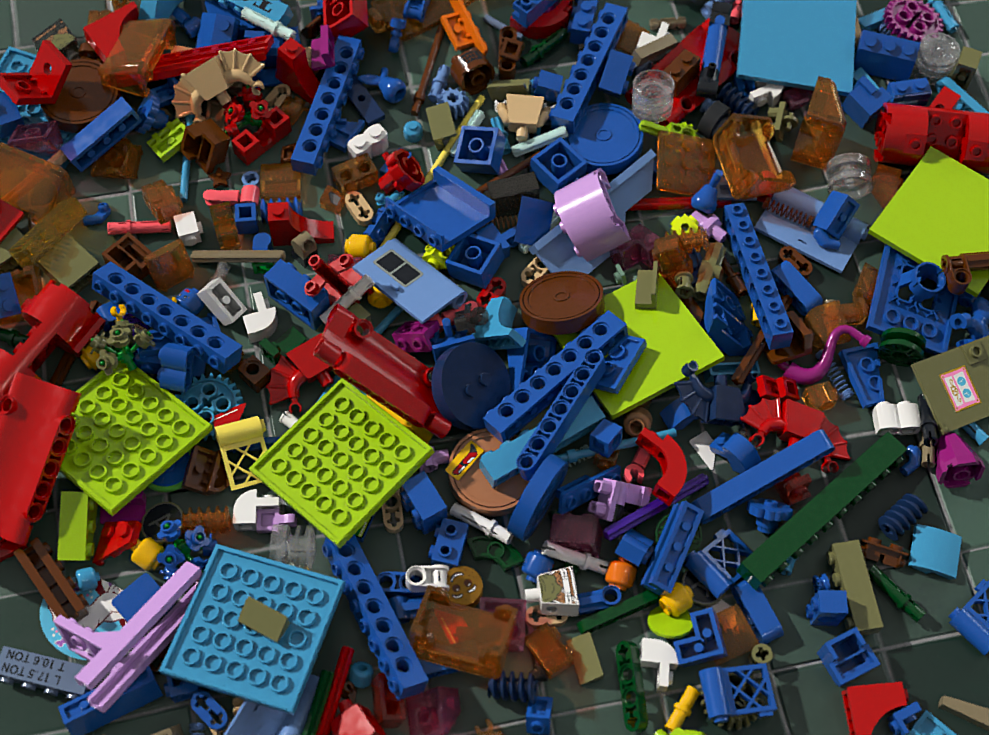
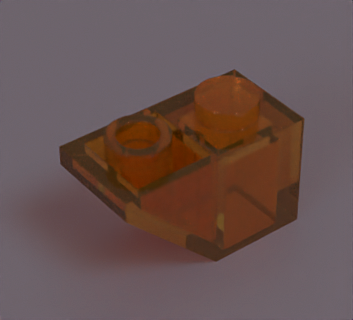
M878 163L873 174L870 192L884 210L897 190L902 186L903 178H900L902 170Z

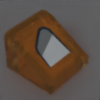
M327 185L320 198V206L323 209L340 214L345 204L346 196L332 186Z

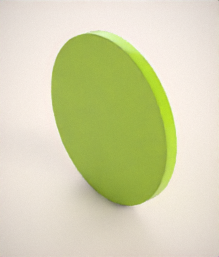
M658 606L648 615L647 622L650 630L663 638H681L688 635L693 629L689 611L684 612L678 617L668 616Z

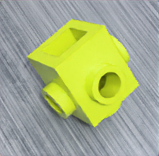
M686 214L682 217L677 216L670 223L672 226L670 228V237L676 243H682L685 247H689L701 235L703 230L698 226L699 222L691 215L689 217Z
M428 244L425 247L426 252L422 258L437 270L447 269L445 262L455 245L441 252Z

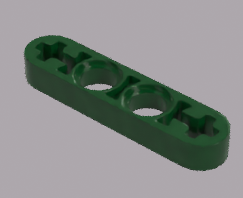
M647 590L581 620L576 626L581 635L587 632L592 633L654 605L660 600V596Z
M621 641L616 647V660L624 722L628 731L640 733L645 731L648 726V715L639 649L634 642ZM632 669L633 676L632 679L629 681L628 671ZM633 692L636 694L634 704L631 702V694Z

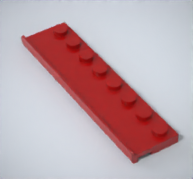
M270 34L129 60L120 69L121 73L115 76L119 87L181 76L182 73L186 75L218 55L219 50L228 52L234 48L243 54L252 53V56L258 62L265 61L266 55L275 41L273 35Z

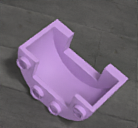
M600 168L559 189L554 194L555 205H553V209L562 221L559 223L560 228L564 234H568L574 244L577 256L579 258L583 257L587 262L631 240L625 222L616 215L607 190L611 189L605 171Z

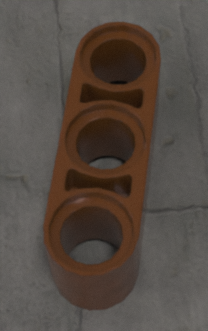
M505 26L500 30L499 55L505 37L517 40V31L512 26ZM499 56L498 78L500 80L515 79L516 61Z

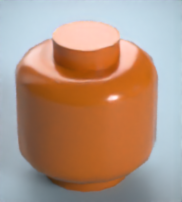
M618 556V560H611L609 562L605 581L609 585L617 586L620 591L626 592L627 588H632L634 585L637 568L629 561Z

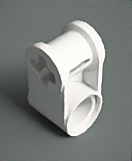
M440 564L412 566L406 572V587L415 593L448 592L450 590V586L447 585L449 566ZM414 575L420 576L422 580L418 583H414L410 580V578Z

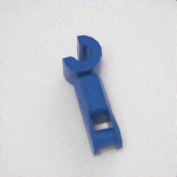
M177 6L170 18L184 29L189 38L195 37L199 33L201 19L198 17L191 19V16Z

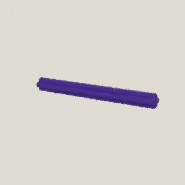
M701 473L684 483L678 496L670 506L709 484L708 476ZM656 499L603 530L604 537L611 541L667 509L669 506L660 499Z

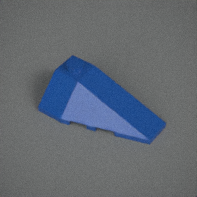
M529 327L513 328L526 342L523 348L507 349L511 393L517 389L520 383L528 380L538 368H542L555 355L557 340L554 337L537 332Z

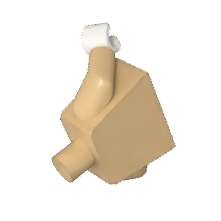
M507 94L504 102L499 103L495 100V111L500 116L502 122L508 125V130L516 132V140L527 141L528 133H536L537 129L542 127L549 119L551 109L555 108V105L552 107L547 106V103H544L543 96Z

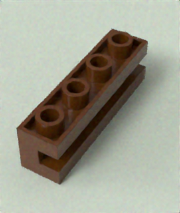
M36 537L30 541L32 546L25 551L19 548L13 552L56 617L62 615L67 619L73 618L78 622L89 615L85 608L89 605L82 593L77 596L73 589L77 587L70 576L64 577L62 571L65 568L59 560L53 561L50 556L53 551L46 541L41 543L39 538Z

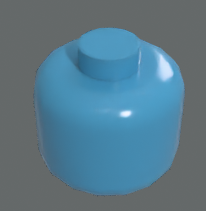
M409 121L405 124L403 130L405 139L412 143L420 141L423 137L422 125L417 121Z
M93 567L79 569L75 573L77 586L81 592L97 588V581H100L99 572H95Z
M360 661L354 663L351 666L349 681L357 688L368 687L372 682L373 667L367 662Z

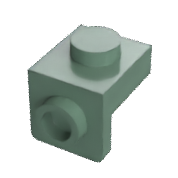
M618 263L615 264L616 273L613 274L618 285L621 284L623 287L637 280L638 270L643 269L639 264L623 271Z

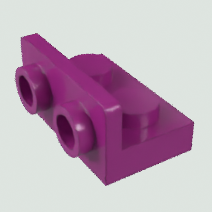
M438 320L426 321L424 324H421L419 321H406L392 334L396 346L405 352H430L432 345L429 339L441 327Z

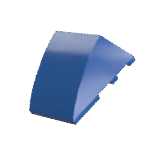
M713 278L708 287L705 301V332L716 346L728 356H745L752 345L751 337L754 335L743 322L746 316L737 295L717 278Z

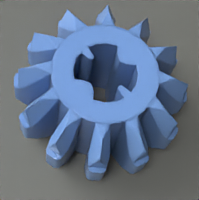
M449 87L448 91L443 89L437 97V105L448 102L452 117L457 120L458 116L463 118L469 110V98L466 96L465 91H460L458 87L455 90Z

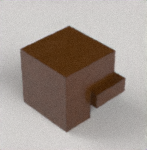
M208 119L185 127L180 152L189 161L195 159V162L202 170L209 174L214 171L215 165L225 161L231 138L212 119Z
M127 232L101 253L106 264L111 261L139 280L144 279L155 269L154 263L158 261L157 256L130 232Z

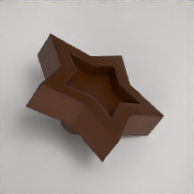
M218 167L215 173L208 175V178L213 181L214 188L219 186L228 187L227 180L232 174L231 172H223Z

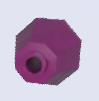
M948 432L945 435H941L936 449V478L938 483L941 485L944 483L946 488L966 487L971 484L970 479L975 478V481L982 477L985 465L970 446L956 433Z

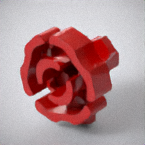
M400 148L392 154L388 151L382 154L388 166V172L378 179V185L386 194L392 193L395 189L402 192L404 188L412 192L425 183V176L420 164L413 156L409 159L407 158L409 156L407 150Z

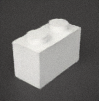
M221 277L210 281L197 293L198 297L223 326L233 323L247 310Z

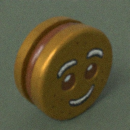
M468 566L453 567L447 572V585L450 586V590L441 593L446 605L456 611H467L474 608L480 602L483 595V581L479 573Z

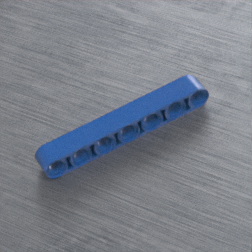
M594 348L584 354L517 457L516 465L524 480L530 481L542 462L550 454L554 453L604 375L606 363L601 350Z
M823 429L813 432L694 500L691 504L704 511L700 523L703 525L711 522L827 456L835 450V447Z

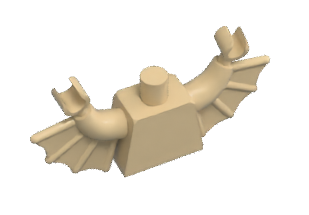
M236 48L228 52L219 50L218 55L188 74L182 73L179 83L173 86L175 96L171 103L176 109L175 118L179 119L194 114L195 119L192 124L205 121L206 118L201 115L204 100L208 101L216 96L223 106L232 100L226 89L233 85L234 82L239 81L247 86L250 85L253 94L259 96L261 92L255 87L259 86L264 89V84L260 80L253 81L252 79L265 67V64L254 59L252 53L243 54Z

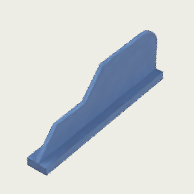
M652 149L609 183L611 189L607 190L616 215L623 222H625L626 211L652 190L653 163L656 156ZM558 224L528 250L532 255H537L550 273L576 271L589 274L624 244L587 262L583 257L579 258L577 256L574 244L568 234L563 233Z

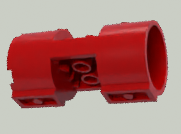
M883 103L885 109H880V112L877 114L874 129L875 146L878 147V150L874 149L875 162L917 166L929 148L933 147L977 173L989 174V113Z
M49 280L32 299L27 298L21 306L22 317L32 326L27 334L29 338L25 343L20 342L13 350L14 356L0 348V399L4 395H8L16 372L41 380L35 372L56 347L78 358L85 345L91 342V338H94L103 329L106 320L100 317L97 312L93 314L91 312L92 309L89 307L90 304L62 283L57 286L54 280Z

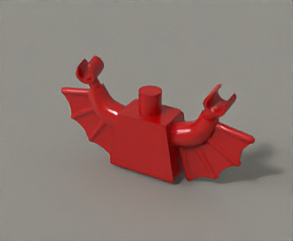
M322 333L286 353L289 361L281 355L278 364L270 369L271 380L266 385L270 392L269 405L289 398L292 400L289 406L290 413L293 414L292 405L294 404L299 406V411L301 412L302 404L298 402L299 389L306 380L312 383L318 379L323 388L334 383L329 374L333 368L313 355Z
M762 398L758 404L749 405L747 414L740 417L741 421L757 429L758 433L753 434L749 438L750 442L754 437L759 439V444L756 447L764 443V437L770 432H777V437L788 442L789 447L813 432L823 429L833 443L835 450L822 458L825 462L821 465V470L824 473H830L829 465L832 473L839 470L837 462L831 461V458L851 460L847 452L848 442L840 435L839 427L829 422L822 411L790 399H786L781 403L780 398L774 400Z

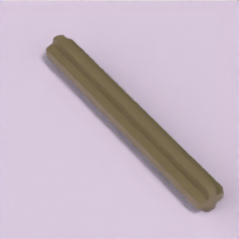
M194 250L190 255L194 263H277L280 259L283 261L286 259L285 251Z

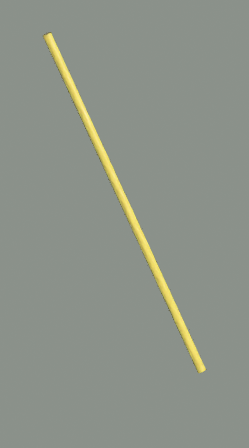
M483 95L477 97L456 129L457 135L450 138L426 175L423 185L433 180L434 168L442 167L450 154L449 150L460 135L461 127L466 126L475 110H479L485 101ZM395 222L380 247L388 240L394 239L402 228L400 223Z

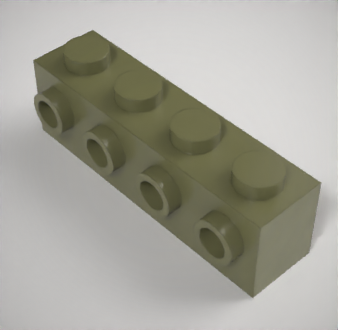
M859 540L833 543L826 553L828 564L832 565L834 586L838 587V590H846L848 614L844 618L845 628L849 631L857 627L861 635L878 633L884 626Z

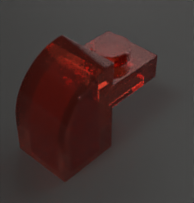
M797 472L777 483L774 487L787 505H793L811 497L808 487L812 479L808 473L801 476Z

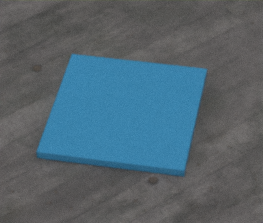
M742 0L736 78L848 96L853 90L857 0Z
M216 544L159 672L169 677L294 715L346 583L340 579ZM249 596L289 618L291 624L278 643L237 621Z

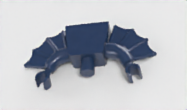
M694 360L689 364L686 363L681 371L690 380L674 382V385L679 391L680 402H683L688 407L691 415L699 417L701 423L729 427L741 424L742 428H745L748 424L741 421L740 417L747 414L749 405H756L762 399L758 391L753 390L751 386L759 375L757 373L752 375L750 371L741 390L738 387L728 386L726 375L714 376V386L707 388L701 383L699 377L695 375V372L698 370V364Z

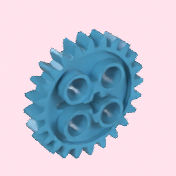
M210 373L209 378H205L204 374H201V380H197L194 376L191 388L185 393L180 392L181 395H175L188 407L192 404H198L192 410L203 419L212 417L209 423L213 426V430L203 438L204 441L207 440L208 436H211L213 440L216 439L213 425L215 415L244 403L243 397H240V389H237L235 383L230 384L229 378L223 381L221 374L216 379H214L212 373ZM208 391H215L211 395H205ZM223 405H228L224 410L219 409Z

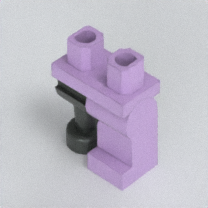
M607 478L595 480L593 489L594 492L599 493L598 502L592 500L589 503L588 512L594 514L596 518L617 522L638 510L635 508L629 511L624 510L625 503L642 507L649 504L652 488Z

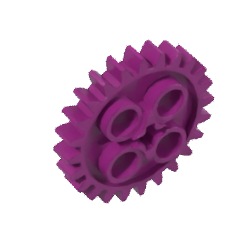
M893 0L888 3L884 10V23L889 24L887 29L893 30L891 34H897L899 38L921 42L920 47L922 44L927 47L928 44L933 45L934 42H937L944 27L941 24L943 19L938 18L940 14L934 13L935 8H929V3L923 4V0L919 2L917 0ZM917 14H920V16L917 17L916 20L913 22L911 27L907 29V26L911 24Z

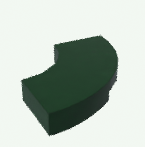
M475 536L466 539L475 561L483 559L493 561L504 572L522 566L524 563L523 556L510 543L506 545L492 536Z

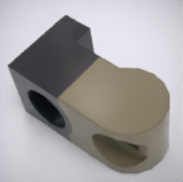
M305 230L291 240V245L293 246L291 256L306 268L309 266L308 256L310 254L318 255L315 240Z

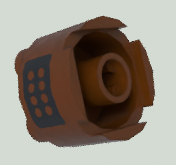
M476 47L460 55H455L451 60L450 73L461 90L468 92L469 95L482 92L487 88L489 80L493 81L494 67Z

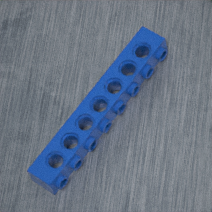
M606 3L603 10L599 11L598 20L592 25L591 35L586 38L584 49L579 52L577 63L572 66L570 77L564 82L563 92L558 94L556 106L550 111L549 119L553 129L565 126L568 133H575L604 72L610 51L615 49L628 22V8Z
M342 35L338 36L335 43V66L325 69L291 156L293 171L316 176L318 168H322L324 152H328L329 139L335 134V123L341 118V108L347 102V91L352 88L353 75H357L359 60H362L364 57L361 39Z
M744 202L724 205L722 224L725 231L729 233V243L768 348L773 350L790 347L794 331Z
M110 261L93 272V290L118 306L119 304L125 305L129 314L140 319L146 325H149L176 344L194 347V356L203 360L212 368L224 374L240 362L241 344Z
M609 310L603 315L598 316L592 325L583 329L578 337L568 342L564 349L557 355H553L542 368H538L528 380L520 383L514 392L505 396L500 404L486 413L483 417L486 430L501 443L511 439L556 399L588 350L599 349L605 357L621 339L628 335L627 324Z
M355 534L340 549L326 537L322 545L323 555L328 558L333 575L346 583L343 594L347 596L351 612L356 615L359 621L361 632L365 633L371 652L375 653L378 659L379 669L385 674L390 691L395 694L397 700L422 693L429 680Z

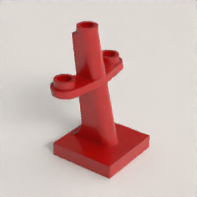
M342 254L338 259L327 264L319 255H312L308 263L317 274L305 284L304 291L309 297H315L324 287L329 293V301L332 305L348 291L350 285L353 286L362 278L352 269L355 263L354 257L350 254ZM370 288L364 294L368 292L371 295L373 290ZM356 300L353 304H355L356 302L360 304L361 302Z

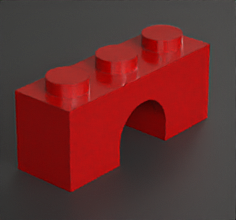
M277 106L269 111L271 116L268 119H262V125L257 132L251 134L245 129L231 140L234 154L247 166L292 132L290 117Z

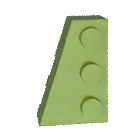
M61 491L57 560L91 561V556L94 555L95 545L93 540L96 530L98 503L84 492Z

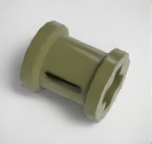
M680 271L675 275V283H677L675 293L679 298L687 299L692 297L694 293L692 273Z
M766 644L755 645L748 656V663L750 665L766 663L767 665L773 656L771 648ZM757 653L759 654V656H764L763 661L761 657H756Z

